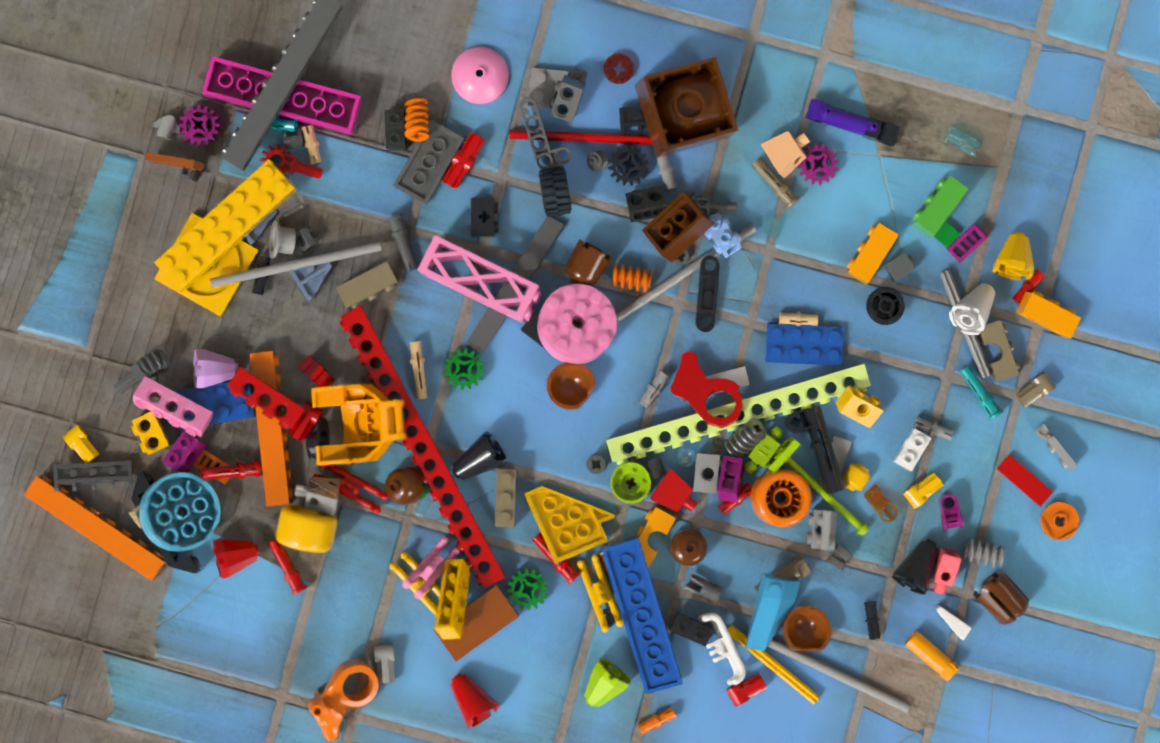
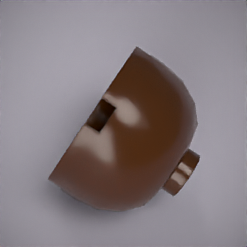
M413 467L396 468L389 473L385 481L386 494L396 504H414L421 498L424 489H422L423 477Z

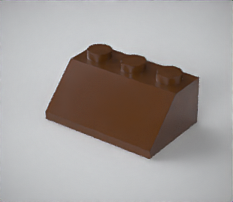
M683 191L642 231L661 256L673 263L714 223Z

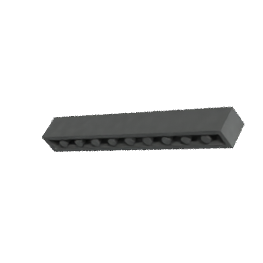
M313 0V8L310 13L308 11L305 13L301 28H297L292 35L293 41L290 46L287 44L282 51L283 57L281 61H277L272 68L273 74L270 79L267 77L262 84L263 90L261 94H257L252 101L253 107L250 112L247 110L243 115L241 127H237L232 134L233 140L230 145L226 144L223 148L222 158L225 161L245 171L342 11L343 5L338 1Z

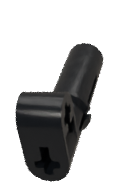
M814 406L791 413L787 417L786 428L793 434L808 431L811 440L810 448L814 450L827 494L845 489L832 446L834 441L829 436L821 407ZM803 414L807 427H803L802 422L798 424V427L791 425L793 419H796L797 422L800 421V415ZM818 431L820 432V436L831 468V472H829L828 466L824 457L821 443L817 434Z

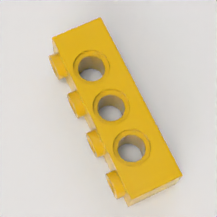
M464 559L445 560L435 621V630L442 639L461 638L471 569Z

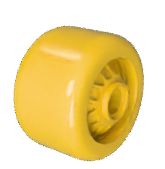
M286 505L280 512L276 539L279 543L294 549L308 552H328L334 543L338 523L337 517L308 509L303 505Z

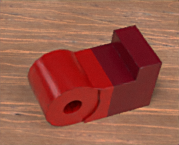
M310 354L297 366L319 387H329L335 381L327 370Z

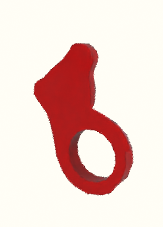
M691 351L682 354L679 369L670 387L674 396L681 398L684 402L688 401L698 415L708 425L714 427H728L735 423L742 410V397L738 392L740 387L738 384L729 379H707L698 364L697 355ZM718 391L729 393L733 396L736 403L734 411L725 418L713 417L708 413L705 406L708 397Z

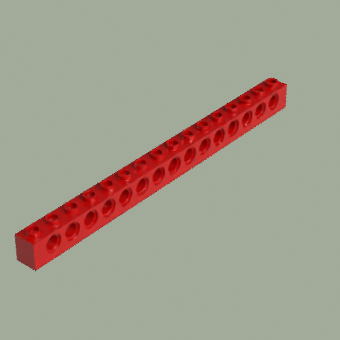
M362 306L340 316L342 321L339 323L343 331H348L351 338L348 340L353 349H358L360 355L357 357L362 366H367L369 372L366 374L371 383L375 381L378 390L388 399L390 393L396 391L399 394V400L404 401L402 408L407 409L409 414L403 420L406 439L402 440L407 451L411 449L414 455L411 457L416 468L420 466L423 472L421 476L425 485L429 483L432 489L429 492L433 500H438L441 506L438 509L442 517H447L450 522L447 526L451 534H456L459 539L456 543L460 551H465L468 558L465 560L469 568H474L477 575L474 577L478 585H483L484 588H487L505 578V575ZM356 324L363 326V332L359 335L353 332ZM365 341L372 343V349L368 352H365L362 348ZM374 358L381 360V366L377 369H374L371 365V361ZM383 375L390 377V383L386 386L380 382V378ZM392 407V408H393V415H394V419H395V410H394V407ZM411 425L416 426L418 430L417 434L413 437L407 433V429ZM419 442L425 443L427 447L426 451L422 454L416 450V445ZM428 459L435 461L436 466L433 470H428L425 467V462ZM437 476H441L445 480L442 487H437L434 484V479ZM446 493H450L454 497L451 504H446L443 501V496ZM453 511H461L463 518L460 521H455L452 518ZM462 528H470L472 535L469 538H464L461 535ZM471 545H479L481 548L480 554L473 555L470 552ZM480 562H488L490 565L489 571L482 572L479 569Z

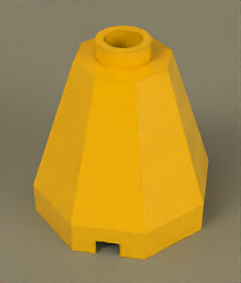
M1014 232V234L1009 235L993 264L992 272L996 273L998 271V276L1012 280H1021V276H1026L1025 280H1030L1034 273V263L1030 241L1024 233Z

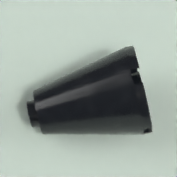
M489 432L483 433L453 464L454 468L452 471L457 479L465 480L507 464L504 461L507 458L497 440L493 442L490 439L492 435Z
M929 539L926 541L922 540L893 572V580L902 587H905V585L910 587V591L925 595L929 588L939 550L936 547L937 544Z

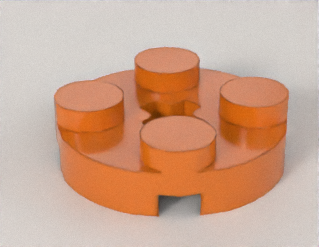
M1051 503L1040 514L1041 529L1052 539L1066 540L1077 531L1079 515L1076 509L1067 503ZM1057 516L1064 518L1062 526L1055 524Z

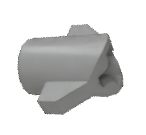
M172 115L162 116L153 122L152 127L158 128L156 135L158 137L171 140L173 133L179 134L180 132L176 119Z

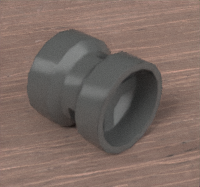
M837 544L834 549L835 552L828 557L827 561L843 571L846 567L845 563L852 558L853 554Z

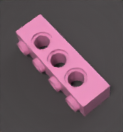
M146 376L133 394V402H135L137 407L152 411L154 416L169 420L171 425L186 429V432L192 436L197 435L201 437L212 420L213 412ZM158 397L160 400L158 402H152L150 398ZM175 406L177 409L175 411H169L167 407ZM192 415L194 419L186 420L184 416Z

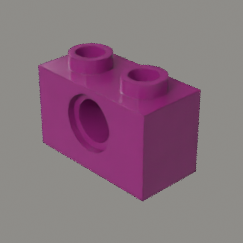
M184 430L162 462L177 473H188L207 447V444L197 436H192Z

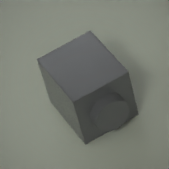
M906 253L883 265L893 282L915 270L913 258L911 255L907 256Z

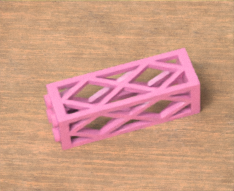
M436 235L418 268L422 275L523 324L526 320H530L534 312L532 311L534 303L538 304L542 297L539 285ZM443 248H445V249L451 251V252L441 253V251H442ZM465 260L474 276L450 278L441 262ZM471 261L496 274L479 275ZM435 263L443 276L432 272ZM509 281L519 298L495 300L485 284ZM515 283L527 288L524 296ZM480 284L488 298L463 286ZM508 307H518L516 312L508 309Z

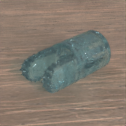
M953 126L944 139V142H948L972 157L977 154V150L974 148H979L981 145L979 140Z

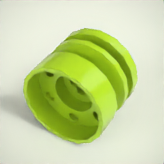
M628 462L621 464L614 470L610 485L612 492L620 501L626 504H636L648 497L652 482L649 473L643 466ZM631 479H634V482L637 485L636 487L633 486L632 489H629V486L626 484V482L631 481Z

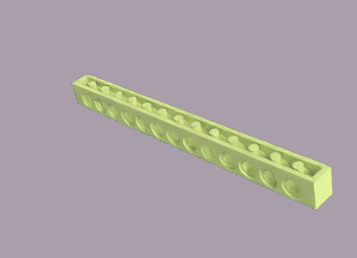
M865 364L742 400L741 410L744 413L743 419L736 421L728 427L719 428L707 424V429L701 432L697 429L696 425L698 421L703 419L697 413L606 440L612 462H617V465L628 462L627 458L635 456V459L646 457V453L650 451L657 454L665 451L664 447L672 445V449L683 446V442L687 440L694 443L702 440L701 436L707 434L710 438L720 435L719 431L727 429V432L739 429L738 425L748 422L751 418L757 420L764 418V421L774 419L775 414L781 412L785 416L793 413V409L798 407L804 410L811 408L812 403L818 401L820 405L831 402L830 398L835 396L839 398L847 388L844 385L846 377H851L854 380L853 388L856 389L858 387L865 392L867 387L871 386ZM829 382H832L836 387L833 393L826 391L825 387ZM809 388L816 389V398L811 399L808 397L807 391ZM795 393L798 395L799 401L797 404L789 402L790 394ZM772 399L780 401L779 409L774 410L771 408L770 402ZM730 403L707 411L713 417L718 415L727 417L734 411L736 403ZM759 404L762 407L760 415L753 414V405ZM686 426L689 429V434L686 437H681L678 434L679 427ZM663 431H667L670 434V440L666 443L660 440V434ZM644 437H649L652 440V445L649 448H644L641 445V440ZM626 442H630L634 446V450L629 454L623 451V445Z

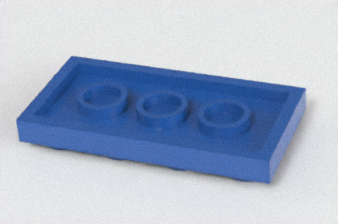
M767 324L765 363L842 366L844 327Z
M230 382L215 384L205 388L174 391L213 412L212 420L209 424L255 417L254 408L246 403V398L243 396L238 398L230 393L231 389L227 387ZM250 384L245 387V392L248 395L251 394ZM192 415L184 416L186 420L194 419Z

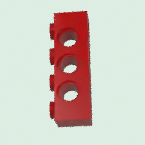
M242 367L238 369L227 386L231 389V394L238 398L243 396L247 399L246 403L254 409L258 406L263 410V415L269 419L276 418L279 420L278 424L286 430L289 427L294 429L306 412L305 408ZM251 383L254 385L255 390L252 394L248 395L245 392V387ZM265 394H268L271 398V402L268 405H263L261 402V398ZM280 405H285L287 408V413L284 416H280L277 412Z

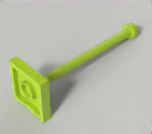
M788 437L765 467L772 472H776L782 464L786 463L857 529V534L863 536L870 528L867 526L868 524L866 522L861 523L831 494H827L826 490L791 458V454L800 446V443Z

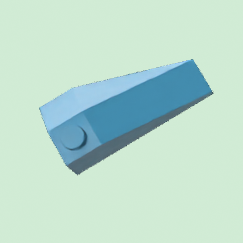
M762 573L745 648L765 651L796 601L800 580Z

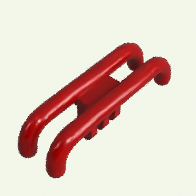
M334 464L320 465L344 478L339 486V493L366 507L375 514L381 512V508L358 494L361 488L382 500H387L388 495L386 492ZM317 473L313 475V477L326 478Z

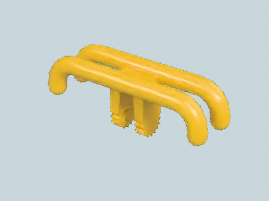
M407 552L401 553V558L415 570L419 564ZM390 563V569L404 582L409 576L398 564ZM420 576L409 588L415 594L426 580ZM434 582L420 600L436 617L438 607L426 595L432 589L438 597L440 596L441 588Z

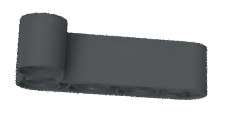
M533 97L523 98L520 102V110L537 166L540 169H547L569 163L572 152L568 147L563 146L550 149L536 100ZM526 100H529L530 103L533 102L534 106L531 107L532 113L536 111L537 115H531L526 118L525 114H529L528 109L523 108ZM535 118L539 121L537 129L529 127L528 122L530 119ZM537 137H542L545 141V145L541 148L534 145V139ZM561 150H565L569 154L568 159L565 161L558 158V152ZM541 156H548L550 164L542 166L539 162Z

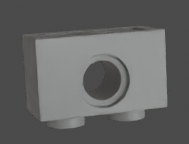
M696 453L693 491L716 494L719 483L718 471H721L723 463L720 455ZM706 468L713 470V477L710 479L703 477V471Z

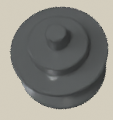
M596 151L588 155L587 163L593 171L603 170L608 165V158L603 151Z

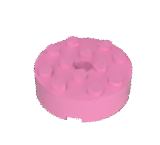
M570 284L557 289L547 298L539 313L537 331L542 345L554 358L562 362L584 364L598 358L610 345L615 336L617 318L613 305L602 292L588 285ZM572 321L580 322L581 328L574 327Z

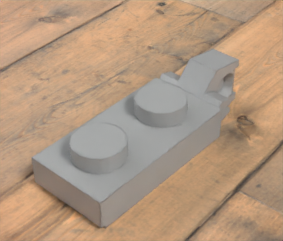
M1040 425L1035 430L1038 438L1049 442L1046 446L1053 454L1056 452L1060 456L1058 461L1064 469L1068 467L1070 470H1073L1077 467V464L1046 425Z

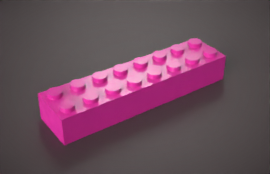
M212 56L202 94L206 97L252 108L254 97L257 94H261L263 90L262 84L267 77L270 79L273 72ZM299 80L278 116L353 135L362 98L359 95Z

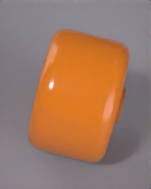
M779 468L776 472L768 470L756 479L751 489L750 501L753 511L763 522L777 527H789L799 523L808 514L812 503V494L809 484L800 474L792 470ZM781 492L782 500L777 503L775 495Z

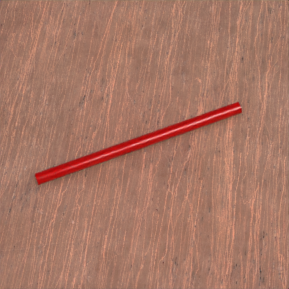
M510 130L509 139L529 140L527 130ZM545 131L548 141L652 145L650 135ZM537 137V138L534 139V140H543V141H544V139H543L542 137Z

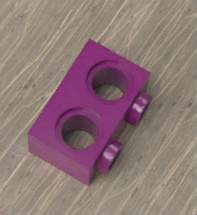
M724 456L717 488L719 500L738 503L744 474L743 458Z

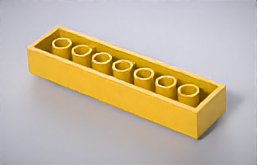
M268 159L154 263L180 292L186 291L298 189L274 162Z

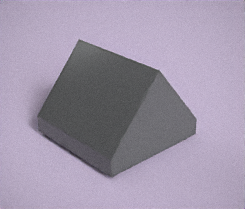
M182 168L180 178L197 182L199 171Z

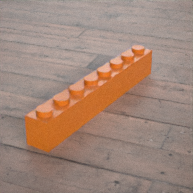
M274 351L250 353L252 374L279 391V385L282 384L281 375L277 374L276 367L279 366V356L275 355ZM268 394L263 395L261 398L263 405H268L271 402ZM280 405L277 412L280 416H284L285 412H281ZM257 406L256 416L266 507L291 504V500H294V491L289 486V481H292L291 469L287 467V462L290 461L289 450L285 449V443L288 442L287 431H283V427L278 424L279 420L274 417L269 419L262 414L263 410Z
M46 475L35 477L25 492V497L149 580H155L166 564L161 552L157 550L153 552L147 548L149 545L141 539L135 540L132 538L133 534L124 528L122 530L117 528L115 521L110 518L104 519L100 516V511L93 507L89 509L84 505L85 502L77 496L73 498L68 495L69 491L64 487L59 486V492H55L54 485L52 484L53 480Z

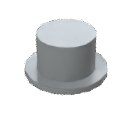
M278 220L273 221L269 237L270 258H275L277 253H293L296 240L295 228L281 227Z

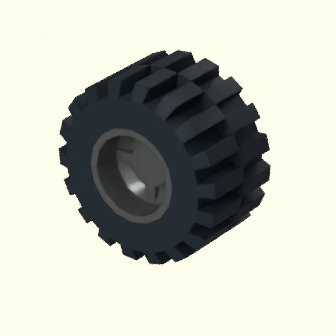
M559 166L541 169L539 171V180L546 216L570 214L572 208L565 168Z

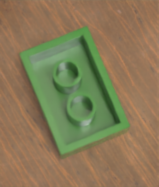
M951 175L940 179L934 187L937 191L928 195L923 202L925 207L917 210L911 218L914 220L911 225L929 239L935 236L969 190Z

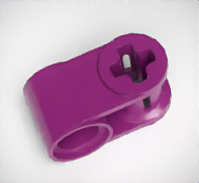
M949 493L942 494L939 497L938 504L943 531L954 527L963 528V520L957 498ZM947 497H951L953 500L950 507L944 506V500Z

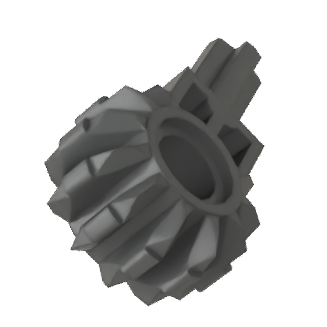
M695 192L691 193L690 198L707 216H710L709 213L718 212L737 213L736 202H709V198H702L699 195L695 199Z
M155 350L140 358L137 363L130 367L132 372L114 384V390L121 394L137 382H141L145 376L151 379L165 371L170 363L166 353L163 350Z

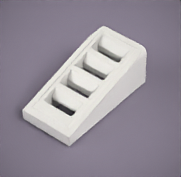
M937 605L935 609L955 634L964 640L971 627L943 607Z

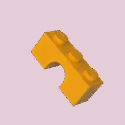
M657 507L654 510L650 508L645 517L648 520L644 527L641 525L636 533V536L640 539L648 569L657 554V551L648 545L649 535L654 531H660L667 535L676 519Z

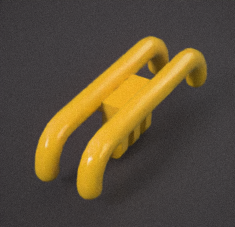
M593 555L591 559L600 582L592 583L583 560H579L577 566L601 630L608 632L609 626L601 605L609 604L618 627L623 626V619L598 555Z

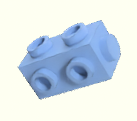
M719 212L708 216L714 224L704 234L708 240L712 239L714 241L713 247L718 254L722 253L727 258L740 250L741 238L736 230L732 232L729 228L732 225L727 217L722 218Z

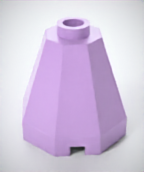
M205 349L194 350V388H205L230 380L238 371V363H235L233 358Z

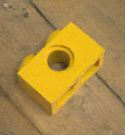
M850 385L835 402L840 413L868 428L874 424L883 412L880 405L881 402L877 397L873 395L870 397L858 387L855 389Z

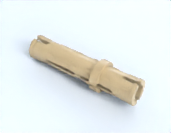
M421 341L409 342L412 359L410 364L412 363L416 400L426 399L428 396L423 363L425 358L422 355Z

